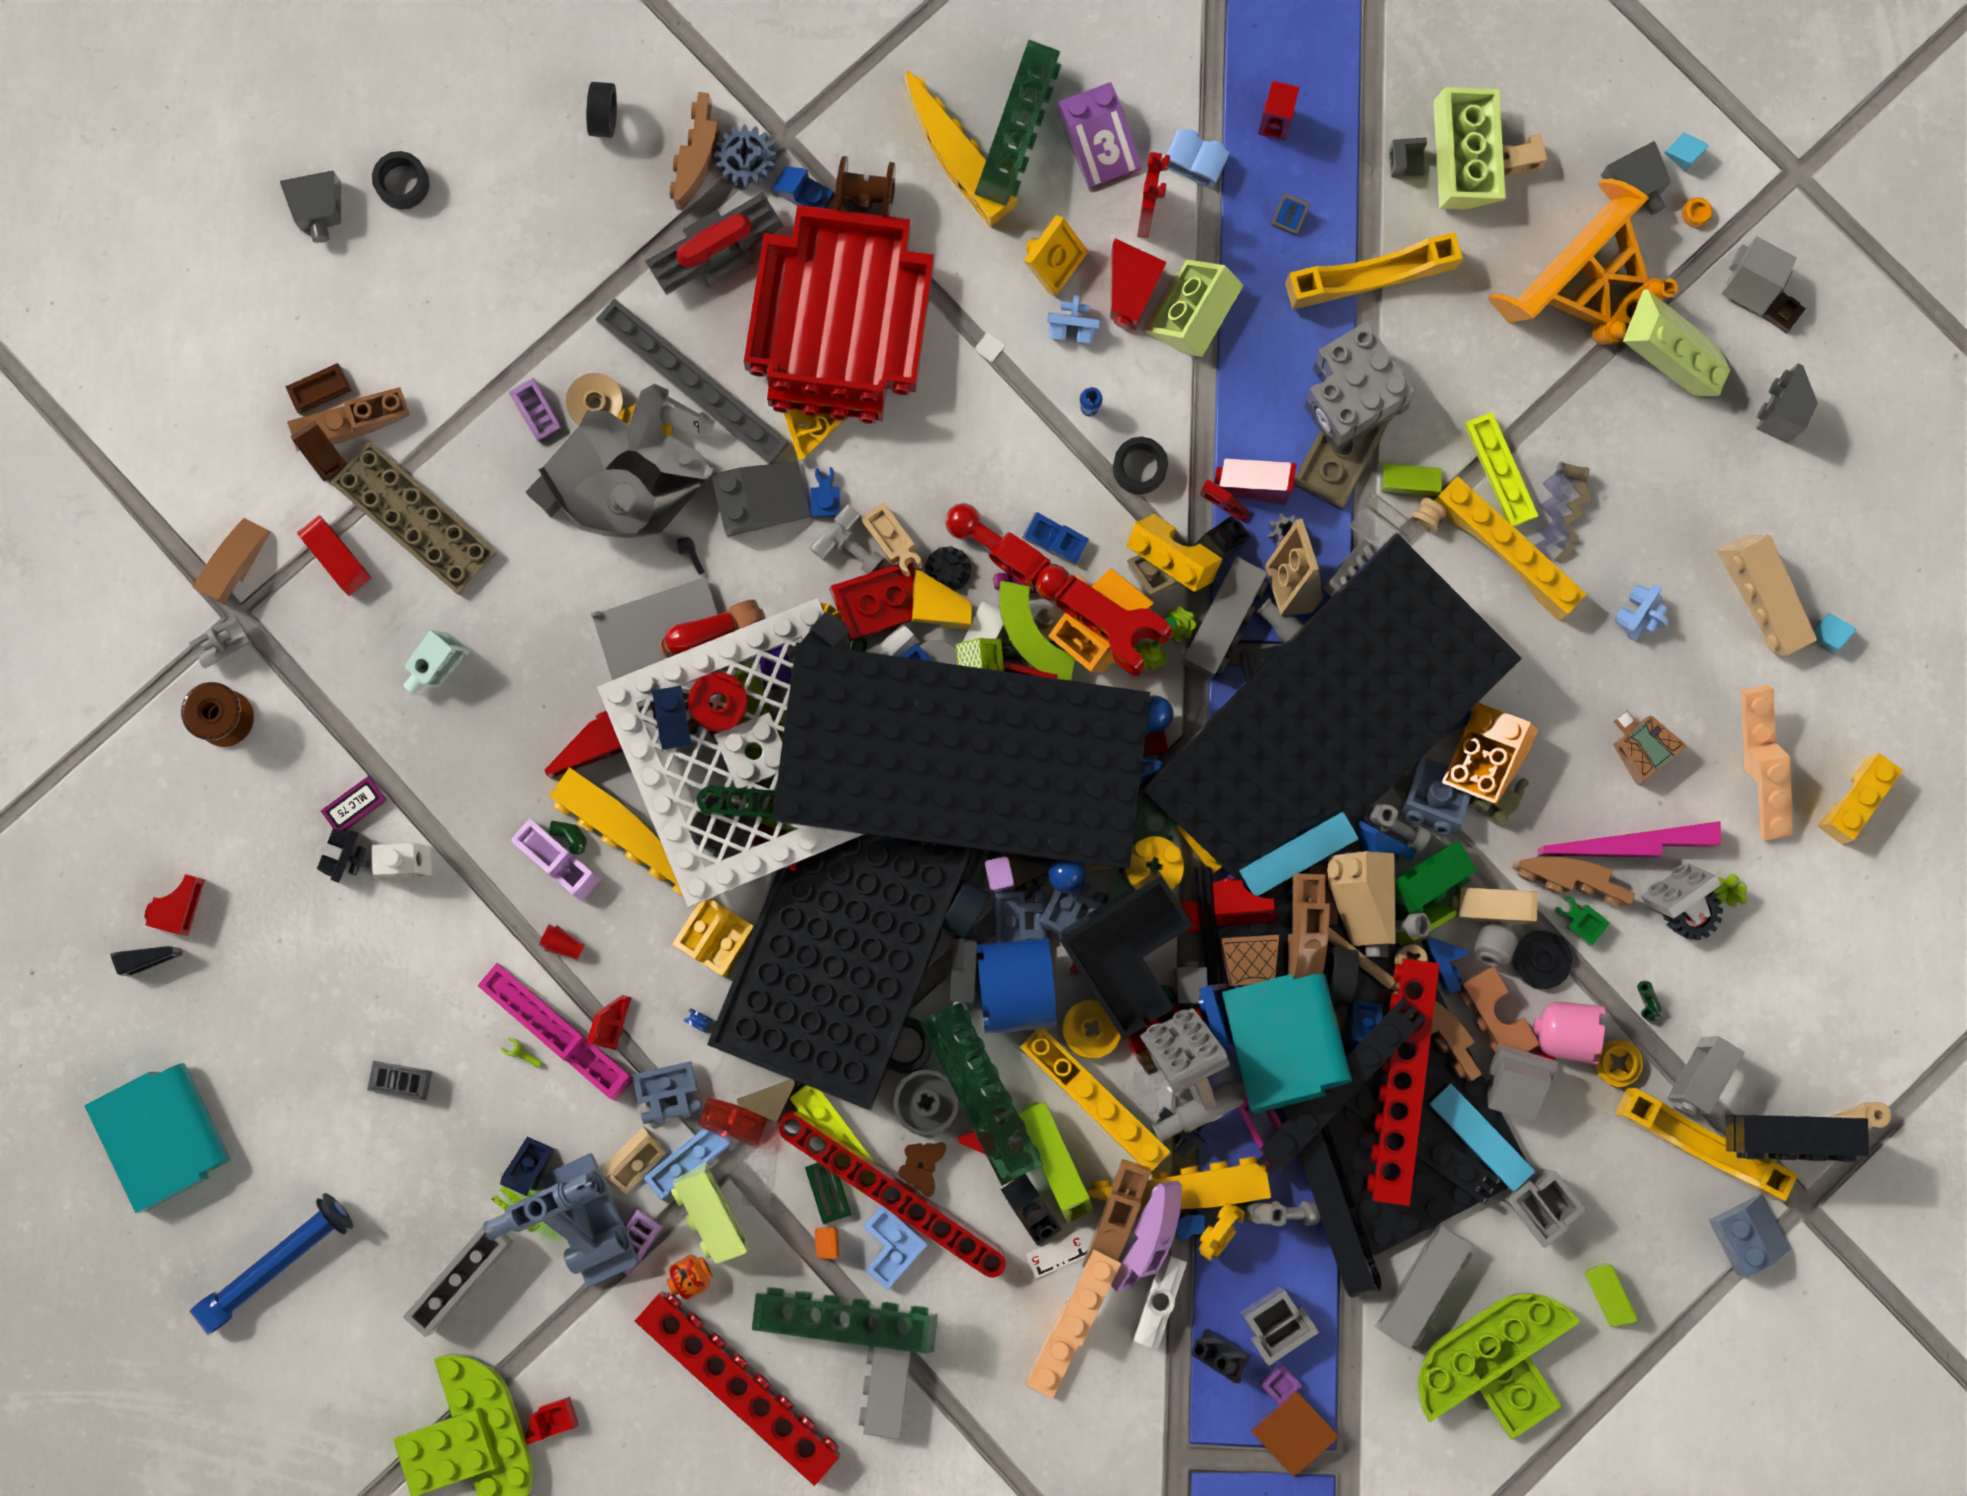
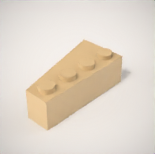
M1745 535L1716 550L1765 636V643L1770 651L1778 655H1789L1817 640L1771 535Z

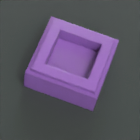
M1281 1362L1259 1382L1278 1405L1295 1390L1298 1391L1302 1387Z

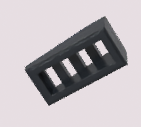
M164 946L114 952L110 956L116 973L129 977L177 958L183 953L181 948Z
M373 1061L367 1090L427 1100L432 1071ZM380 1068L386 1069L383 1085L377 1086ZM392 1070L397 1071L394 1087L389 1088ZM404 1072L407 1073L405 1088L400 1090L402 1074ZM415 1074L418 1075L416 1090L412 1092L411 1086Z

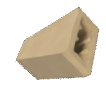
M1461 887L1455 890V894H1451L1449 908L1457 912L1456 917L1453 919L1526 925L1537 922L1538 892Z

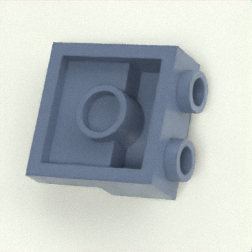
M1422 757L1417 762L1411 784L1406 791L1399 814L1406 816V821L1410 824L1421 825L1424 823L1433 827V831L1438 835H1455L1462 825L1471 794L1442 783L1449 766Z

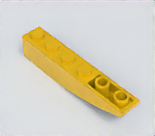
M909 70L905 73L906 87L926 140L940 165L957 189L985 222L992 227L1017 207L1018 193L1015 187L1009 181L1004 182L999 176V169L991 160H985L981 155L982 150L973 139L968 140L963 134L964 129L956 118L951 119L945 113L946 108L938 97L933 98L928 93V87L920 76L915 77Z
M569 767L549 795V797L556 801L553 807L566 816L570 811L579 817L576 823L589 832H592L594 828L603 834L601 837L603 842L614 849L617 845H620L627 850L624 855L626 858L638 866L643 861L651 867L648 872L662 883L667 878L675 884L672 890L683 896L660 839L619 801Z
M1037 1029L1020 1046L1138 1164L1151 1168L1152 1172L1171 1152L1045 1029Z
M1252 1156L1240 1158L1238 1165L1228 1166L1227 1161L1210 1163V1169L1198 1171V1166L1180 1168L1181 1174L1169 1176L1168 1170L1150 1173L1151 1179L1147 1181L1140 1207L1147 1205L1152 1197V1190L1158 1184L1178 1181L1182 1185L1180 1209L1211 1208L1224 1206L1226 1203L1236 1204L1271 1198L1268 1176L1265 1172L1266 1164L1264 1162L1259 1166L1256 1163L1257 1157ZM1109 1180L1092 1182V1188L1086 1189L1089 1197L1107 1201L1112 1185H1110Z

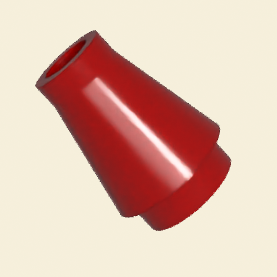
M548 924L538 944L545 948L544 951L570 957L578 960L585 944L579 942L560 926L556 925L555 927Z

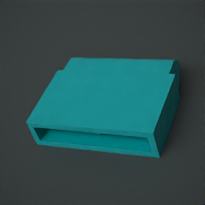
M1293 974L1222 992L1251 1111L1259 1113L1326 1096L1325 1089L1341 1086L1352 1081L1325 974H1313L1297 979Z
M185 1063L175 1065L160 1073L148 1072L84 1105L135 1213L146 1212L209 1179L208 1172L231 1160Z

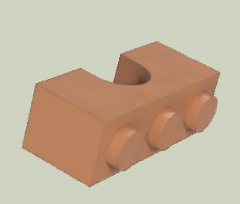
M1494 966L1482 970L1459 984L1462 990H1460L1458 996L1466 1008L1470 1007L1476 1017L1473 1021L1482 1034L1486 1033L1490 1039L1491 1044H1489V1048L1493 1055H1495L1499 1044L1525 1052L1540 1044L1525 1018L1517 1019L1510 1024H1504L1497 1019L1494 1012L1495 1003L1509 991Z

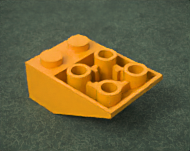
M1112 568L1091 586L1126 610L1138 608L1151 609L1154 605L1152 600ZM1064 613L1049 634V637L1090 672L1105 673L1113 661L1110 644L1066 613Z
M1476 703L1442 783L1497 804L1526 759L1538 729L1529 721Z

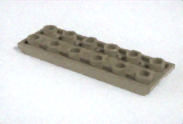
M368 441L330 482L457 595L468 586L474 577L497 554V551L371 441Z

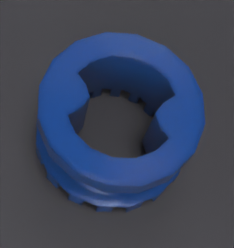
M690 1008V1016L684 1018L683 1021L707 1033V1025L713 1023L714 1020L705 1015L702 1017V1013L700 1014V1012Z

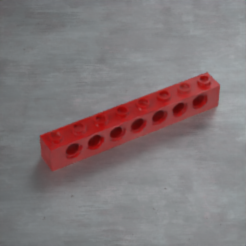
M1402 958L1401 964H1395L1393 981L1399 983L1397 994H1391L1390 1010L1404 996L1408 1001L1400 1010L1405 1013L1413 1005L1417 1008L1414 1013L1417 1016L1422 1013L1426 1019L1404 1041L1414 1045V1055L1408 1059L1401 1058L1398 1055L1397 1048L1382 1065V1071L1387 1072L1386 1084L1380 1083L1378 1102H1384L1382 1114H1376L1374 1131L1380 1132L1379 1143L1372 1145L1371 1162L1376 1163L1375 1175L1369 1174L1367 1192L1372 1193L1373 1201L1410 1206L1440 963ZM1410 982H1418L1422 986V994L1416 999L1408 998L1405 993V988ZM1406 1072L1411 1076V1083L1407 1088L1400 1089L1395 1086L1394 1078L1398 1073ZM1398 1102L1404 1103L1407 1106V1114L1400 1119L1394 1118L1390 1114L1392 1105ZM1392 1133H1399L1404 1138L1402 1146L1397 1149L1390 1148L1386 1143L1387 1137ZM1389 1163L1397 1164L1400 1167L1399 1175L1393 1179L1386 1178L1383 1175L1385 1165Z
M661 1291L634 1322L815 1487L839 1459L840 1453L837 1451L839 1445L828 1435L824 1437L819 1435L814 1430L817 1427L816 1424L805 1414L801 1417L792 1410L794 1404L783 1394L777 1396L769 1389L772 1386L771 1383L763 1375L758 1373L755 1376L747 1369L749 1363L738 1353L732 1355L724 1347L727 1343L718 1334L713 1332L710 1335L703 1329L704 1322L696 1314L691 1312L688 1315L680 1308L682 1302L671 1292L665 1294ZM668 1316H674L679 1320L680 1328L677 1332H671L666 1328L665 1320ZM695 1336L702 1341L703 1347L700 1352L689 1350L687 1346L689 1337ZM719 1357L724 1361L725 1369L723 1372L716 1373L711 1370L709 1365L711 1358ZM734 1378H743L747 1382L748 1388L746 1392L737 1393L733 1390L732 1380ZM758 1398L766 1399L770 1404V1411L764 1414L757 1412L754 1408V1401ZM780 1419L789 1420L793 1426L792 1432L789 1434L780 1433L776 1427L777 1421ZM805 1439L811 1440L815 1445V1452L809 1455L803 1454L799 1449V1443Z

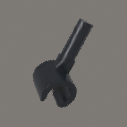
M689 537L677 539L679 554L689 553L698 575L703 574L705 571L697 557L694 541Z

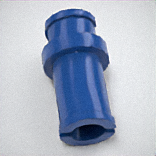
M1086 388L1081 393L1079 400L1082 413L1090 417L1092 412L1093 415H1096L1103 399L1097 388Z

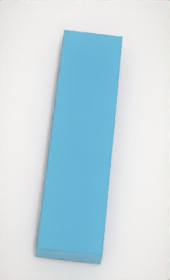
M1341 812L1239 871L1252 894L1259 896L1291 878L1293 874L1305 870L1359 838L1344 812Z
M1451 1083L1428 1103L1512 1192H1515L1535 1172Z

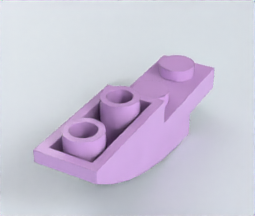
M1178 1181L1158 1184L1152 1190V1197L1147 1205L1137 1213V1220L1132 1226L1131 1231L1138 1238L1130 1244V1251L1125 1259L1121 1261L1118 1272L1111 1284V1287L1116 1292L1134 1288L1140 1277L1157 1274L1171 1247L1180 1215L1182 1185Z

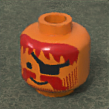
M691 1254L670 1266V1278L666 1282L674 1296L679 1294L683 1299L690 1300L710 1288V1280L713 1278V1274L703 1257L698 1258Z

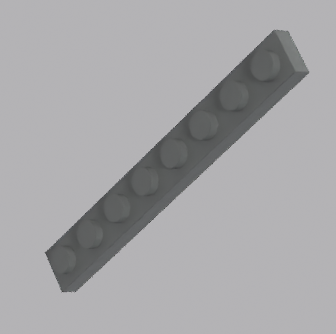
M615 298L596 318L599 325L767 464H772L789 445L786 439Z

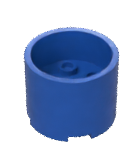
M1041 938L977 944L978 959L984 958V960H978L983 1018H989V1020H983L984 1034L1056 1028V1004L1049 939Z

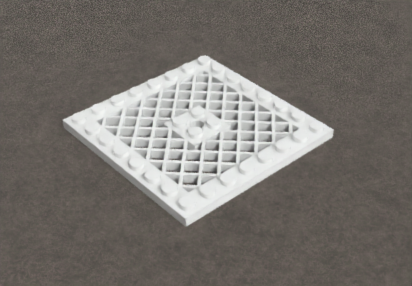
M818 598L597 686L688 908L864 835L786 824L797 830L777 837L782 824L785 823H778L773 836L758 830L762 818H757L754 827L751 828L738 822L740 816H735L734 820L722 815H708L712 818L705 832L691 826L696 811L701 812L697 807L696 801L693 804L679 798L685 783L701 790L707 787L713 772L728 778L725 787H730L733 780L736 788L775 789L782 749V741L777 731L784 733V727L779 726L784 711L787 712L790 690L789 684L775 678L781 665L790 669L793 668V663L783 660L788 647L795 648L796 642L794 641L799 638L803 640L809 633L812 625L824 615ZM784 645L779 658L766 653ZM756 656L751 669L738 664ZM761 657L776 663L771 677L756 671ZM728 667L729 669L726 674L731 675L734 668L749 674L744 689L747 696L760 701L755 715L746 712L744 717L750 719V721L737 725L728 731L715 734L714 737L718 745L704 740L708 731L704 728L699 738L690 734L691 741L697 743L691 757L677 752V748L662 750L661 745L657 744L659 739L658 728L651 741L644 721L657 726L656 720L645 716L651 702H653L652 690L681 685L682 692L689 694L690 689L683 685ZM753 676L768 682L763 696L748 690ZM773 684L788 690L782 704L767 698ZM718 694L716 699L710 698L709 703L713 704V709L717 710L718 707L724 708L726 706V703L720 701L723 695ZM646 701L640 714L637 704ZM765 703L780 709L775 722H773L770 713L760 716ZM688 709L686 710L687 720L689 722L690 718L693 717L691 716L690 711ZM749 744H757L761 747L762 755L758 759L751 760L746 757L744 751ZM701 745L716 750L711 765L696 760ZM655 748L669 754L664 768L661 765ZM721 753L729 773L715 767ZM674 756L689 762L683 777L668 771ZM693 764L708 770L703 784L687 779ZM666 776L681 781L675 796ZM775 776L770 789L755 784ZM722 793L723 799H719L718 803H723L724 799L727 800V793ZM745 795L742 801L734 797L731 799L732 803L739 805L738 811L748 807ZM766 796L762 806L765 811L771 796ZM678 803L692 809L686 823ZM716 819L731 825L726 839L710 834ZM736 827L751 833L745 848L730 842ZM689 831L704 836L698 851ZM755 835L770 840L750 849ZM708 838L723 844L717 859L702 853ZM728 846L741 851L737 855L722 860ZM700 858L714 864L704 868Z

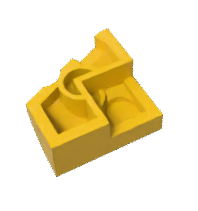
M790 410L789 413H784L798 461L805 459L843 421L832 419L829 414L809 417L803 415L802 411ZM808 423V424H807L805 427H803V428L796 427V426H799V425Z
M915 570L912 622L939 624V628L968 631L971 626V601L921 570Z

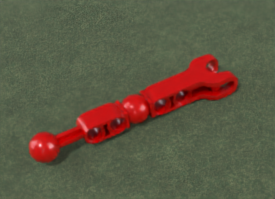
M960 503L948 510L945 526L953 537L960 540L973 538L991 550L989 557L999 568L1022 584L1030 586L1033 590L1036 589L1043 599L1056 601L1057 607L1110 644L1114 663L1129 674L1139 676L1145 669L1142 656L1133 648L1135 643L1141 639L1150 638L1162 644L1166 643L1173 636L1170 624L1152 610L1145 608L1126 610L1084 581L1077 579L1073 575L1070 576L1064 567L1051 564L1050 559L1016 535L1007 532L1002 538L981 523L980 513L973 505Z

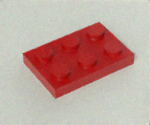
M912 562L907 565L910 573L908 577L902 573L898 563L830 586L829 590L841 621L851 629L847 634L850 642L912 621L915 572Z

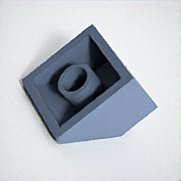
M1759 1194L1709 1219L1736 1275L1749 1277L1775 1264L1791 1249L1763 1194Z

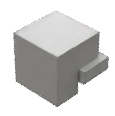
M1756 236L1749 247L1742 244L1738 249L1729 270L1733 271V274L1728 279L1722 294L1763 315L1774 299L1785 290L1797 257Z
M1499 1044L1489 1068L1490 1076L1487 1081L1488 1108L1535 1122L1558 1068L1557 1061Z
M1544 1170L1505 1198L1544 1248L1569 1230L1566 1225H1569L1586 1211L1585 1207L1560 1175L1552 1170Z
M1280 1286L1240 1312V1315L1254 1335L1251 1341L1268 1366L1319 1333L1303 1307L1300 1305L1296 1308L1287 1292Z

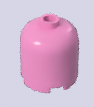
M1561 1001L1548 1004L1543 1009L1541 1018L1535 1017L1533 1033L1538 1035L1541 1050L1551 1057L1598 1065L1599 1061L1595 1054H1601L1605 1025H1600V1015L1605 1016V1006Z

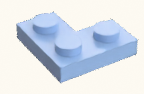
M881 1206L863 1227L885 1248L865 1270L888 1290L928 1244L898 1216Z

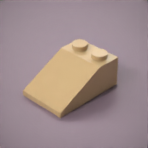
M1297 519L1265 564L1280 616L1310 614L1323 599L1319 567L1303 519Z
M1365 851L1328 856V886L1351 945L1395 944L1394 853Z

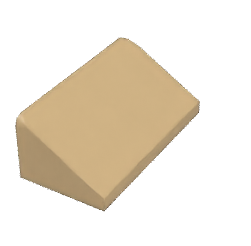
M642 1127L601 1168V1171L612 1184L626 1195L668 1151L648 1130Z

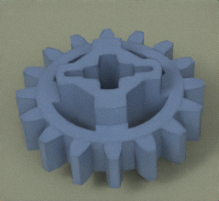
M743 125L742 131L739 132L735 127H732L733 134L729 136L723 133L722 136L725 142L716 143L717 149L720 151L714 153L715 160L718 161L716 164L718 172L724 171L722 175L725 181L732 177V183L735 187L740 181L743 182L745 188H748L751 181L756 186H759L758 179L762 177L768 180L767 170H775L774 163L771 162L777 160L776 152L773 151L775 149L773 141H768L769 138L766 132L759 135V130L756 126L752 131H748L747 125ZM751 141L757 143L759 146H755L751 143ZM747 148L748 155L746 159V164L744 165L743 158L745 154V149ZM736 166L740 170V172L734 170L732 167Z

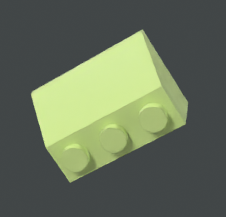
M1186 259L1144 331L1182 353L1202 357L1244 285L1225 265Z
M707 1163L674 1179L673 1185L675 1188L671 1192L679 1206L684 1204L689 1215L685 1216L692 1232L698 1230L703 1240L699 1245L707 1259L712 1257L714 1263L717 1264L745 1254L748 1248V1240Z

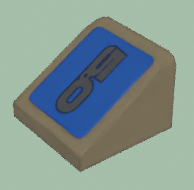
M1284 193L1271 225L1297 236L1310 204Z

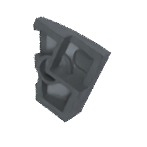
M953 936L950 1001L974 1003L977 942L970 938L962 939L959 936Z

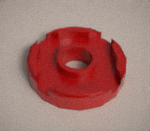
M714 672L699 678L690 689L688 697L689 711L695 722L705 730L714 732L728 731L738 725L745 716L748 705L746 691L741 682L732 675L722 672ZM715 694H721L726 698V706L721 710H715L709 705L710 698Z

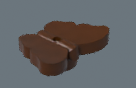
M939 1142L935 1144L926 1143L925 1145L921 1143L907 1145L905 1147L907 1159L905 1165L901 1166L898 1171L899 1176L908 1184H913L914 1188L921 1191L926 1197H931L935 1190V1181L932 1175L936 1168L934 1164L944 1156L946 1144ZM919 1162L923 1163L922 1168L918 1167Z

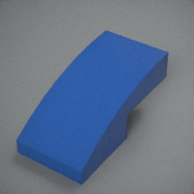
M1038 512L1034 513L1022 536V539L1072 564H1077L1089 541V538L1066 525L1061 526Z

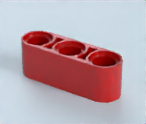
M321 515L315 517L296 532L348 596H351L372 579Z

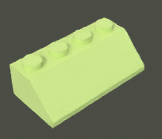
M1445 87L1433 100L1439 209H1470L1504 201L1506 195L1499 89Z
M1648 289L1643 290L1623 342L1693 396H1720L1730 369L1719 346Z

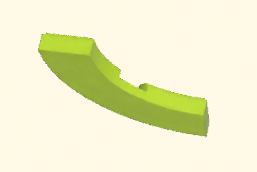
M1000 581V615L1013 647L1036 670L1057 674V679L1071 681L1075 658L1052 645L1038 630L1030 610V586Z

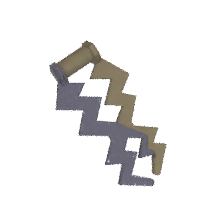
M1560 461L1556 472L1542 483L1553 495V497L1540 504L1552 518V523L1537 530L1546 539L1534 546L1550 561L1552 559L1545 546L1558 540L1554 532L1559 529L1567 538L1556 544L1563 551L1554 559L1555 562L1575 552L1570 544L1578 541L1579 538L1570 528V524L1585 515L1580 506L1592 502L1587 483L1590 471L1588 467L1583 468ZM1561 475L1580 479L1579 483L1572 485L1580 497L1566 504L1572 511V514L1564 517L1555 507L1568 499L1559 488L1567 485Z

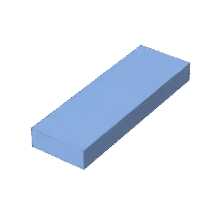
M713 1120L643 1178L659 1199L663 1201L672 1193L671 1190L675 1188L673 1185L674 1179L704 1163L708 1164L733 1143L715 1120Z

